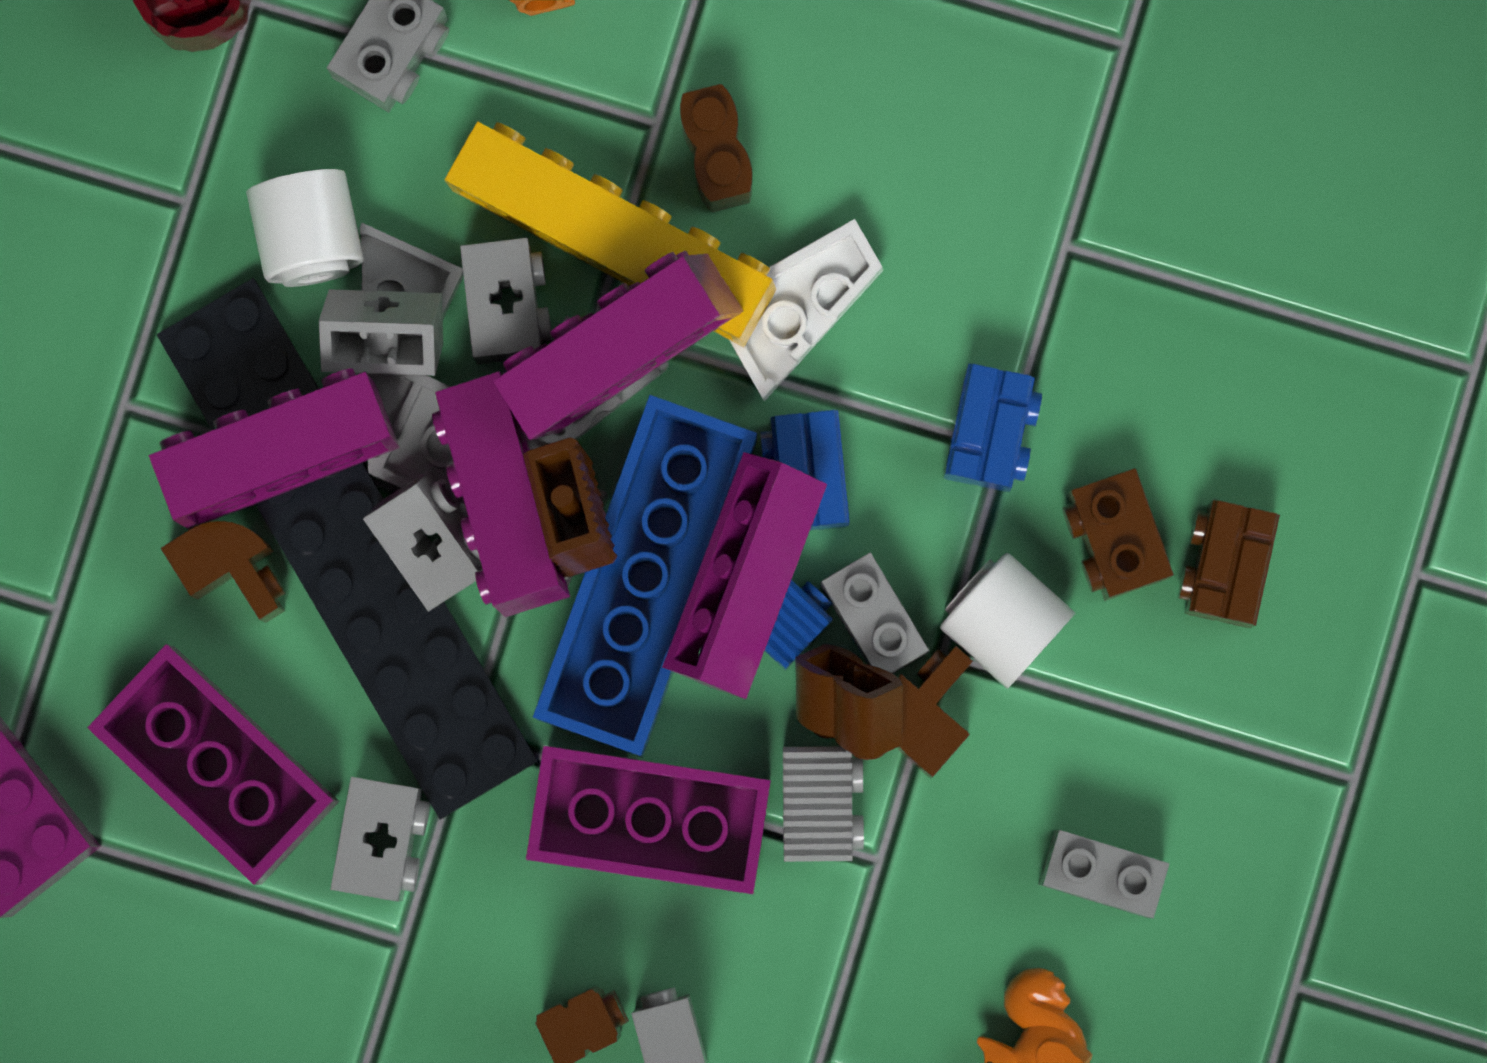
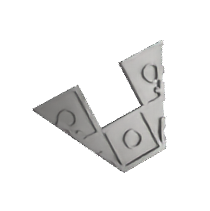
M361 223V248L364 257L362 262V291L442 293V313L444 319L463 279V268ZM566 316L563 322L570 319V317ZM664 363L559 433L529 440L527 437L530 450L569 437L578 440L664 373L669 363ZM367 373L378 388L400 446L399 449L368 460V473L384 482L401 488L431 468L438 480L444 479L449 483L446 466L454 462L449 443L442 445L437 436L432 413L439 411L435 392L450 386L426 375ZM462 496L458 498L459 510L464 517H467L468 513Z

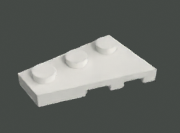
M855 219L770 266L767 276L774 281L777 289L746 346L742 347L729 340L763 401L774 392L883 272L881 263Z

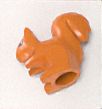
M1030 968L1018 973L1010 981L1004 992V1007L1008 1016L1024 1031L1014 1047L991 1038L978 1037L977 1044L983 1051L984 1063H1090L1093 1054L1087 1049L1082 1029L1077 1022L1064 1012L1070 1004V998L1064 991L1065 984L1061 979L1054 976L1053 972L1044 968Z

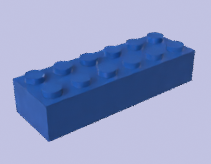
M649 395L605 517L609 524L607 529L612 534L610 540L615 545L613 550L617 554V558L612 564L585 572L533 715L534 719L643 758L673 675L672 671L662 668L743 452L753 453L757 442L756 432Z

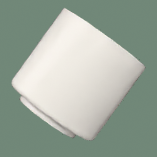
M321 169L294 173L261 182L246 191L263 275L269 283H283L286 287L323 283L347 275L350 269L357 267L364 261L344 170Z
M1005 553L996 563L990 559L945 608L949 615L942 622L940 628L1008 689L1076 613L1011 554Z

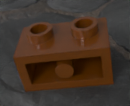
M1136 468L1069 492L1067 497L1070 505L1062 507V511L1072 538L1075 539L1082 536L1089 558L1081 560V565L1091 592L1101 590L1104 601L1165 581L1174 575Z

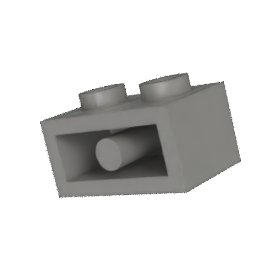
M369 0L327 66L331 77L388 113L396 101L404 104L415 90L420 76L415 71L426 54L434 57L448 36L449 28L444 26L448 20L444 8L432 0Z

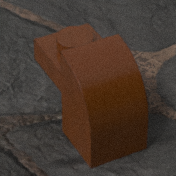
M227 521L203 523L160 548L191 597L199 600L233 578L259 620L267 623L285 611L278 598L286 593L268 565L260 570L256 566L257 562L273 553L274 550L263 538L250 529Z
M955 647L948 656L940 649L933 654L917 673L925 681L919 689L902 674L899 676V680L903 684V745L897 748L930 779L934 777L970 735L936 705L973 662L958 647Z

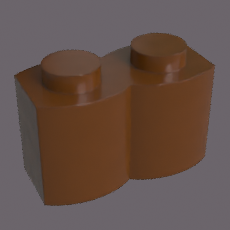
M722 84L683 93L680 103L682 131L688 148L695 156L696 184L703 203L712 213L750 203L752 197V167L745 148L738 141V115L730 93Z
M823 644L795 657L796 717L805 728L813 731L819 737L835 738L836 742L843 749L852 753L855 757L864 760L880 758L885 753L903 745V684L899 678L882 668L863 664L856 654L835 645Z

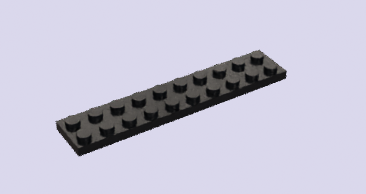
M254 278L156 334L212 430L216 429L213 421L229 413L246 410L247 415L251 416L269 409L267 401L281 393L300 389L303 396L319 390L318 385ZM363 463L255 504L440 820L538 763L536 756L446 603L443 602L432 610L427 611L363 520L368 512L379 501L384 499Z

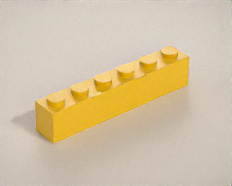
M477 121L444 179L453 192L624 284L626 283L628 286L636 282L641 284L649 277L644 270L671 252H674L675 255L683 251H687L689 255L708 254L744 311L713 332L742 347L746 346L777 290L773 279L767 276L770 271L768 266L745 253H740L736 260L719 251L718 248L721 242L699 228L692 226L689 232L686 233L669 224L672 216L648 201L642 200L639 207L620 198L623 190L619 186L597 174H594L591 180L588 181L573 173L571 170L574 163L551 149L545 148L541 155L523 146L526 140L523 135L502 123L496 122L493 129Z

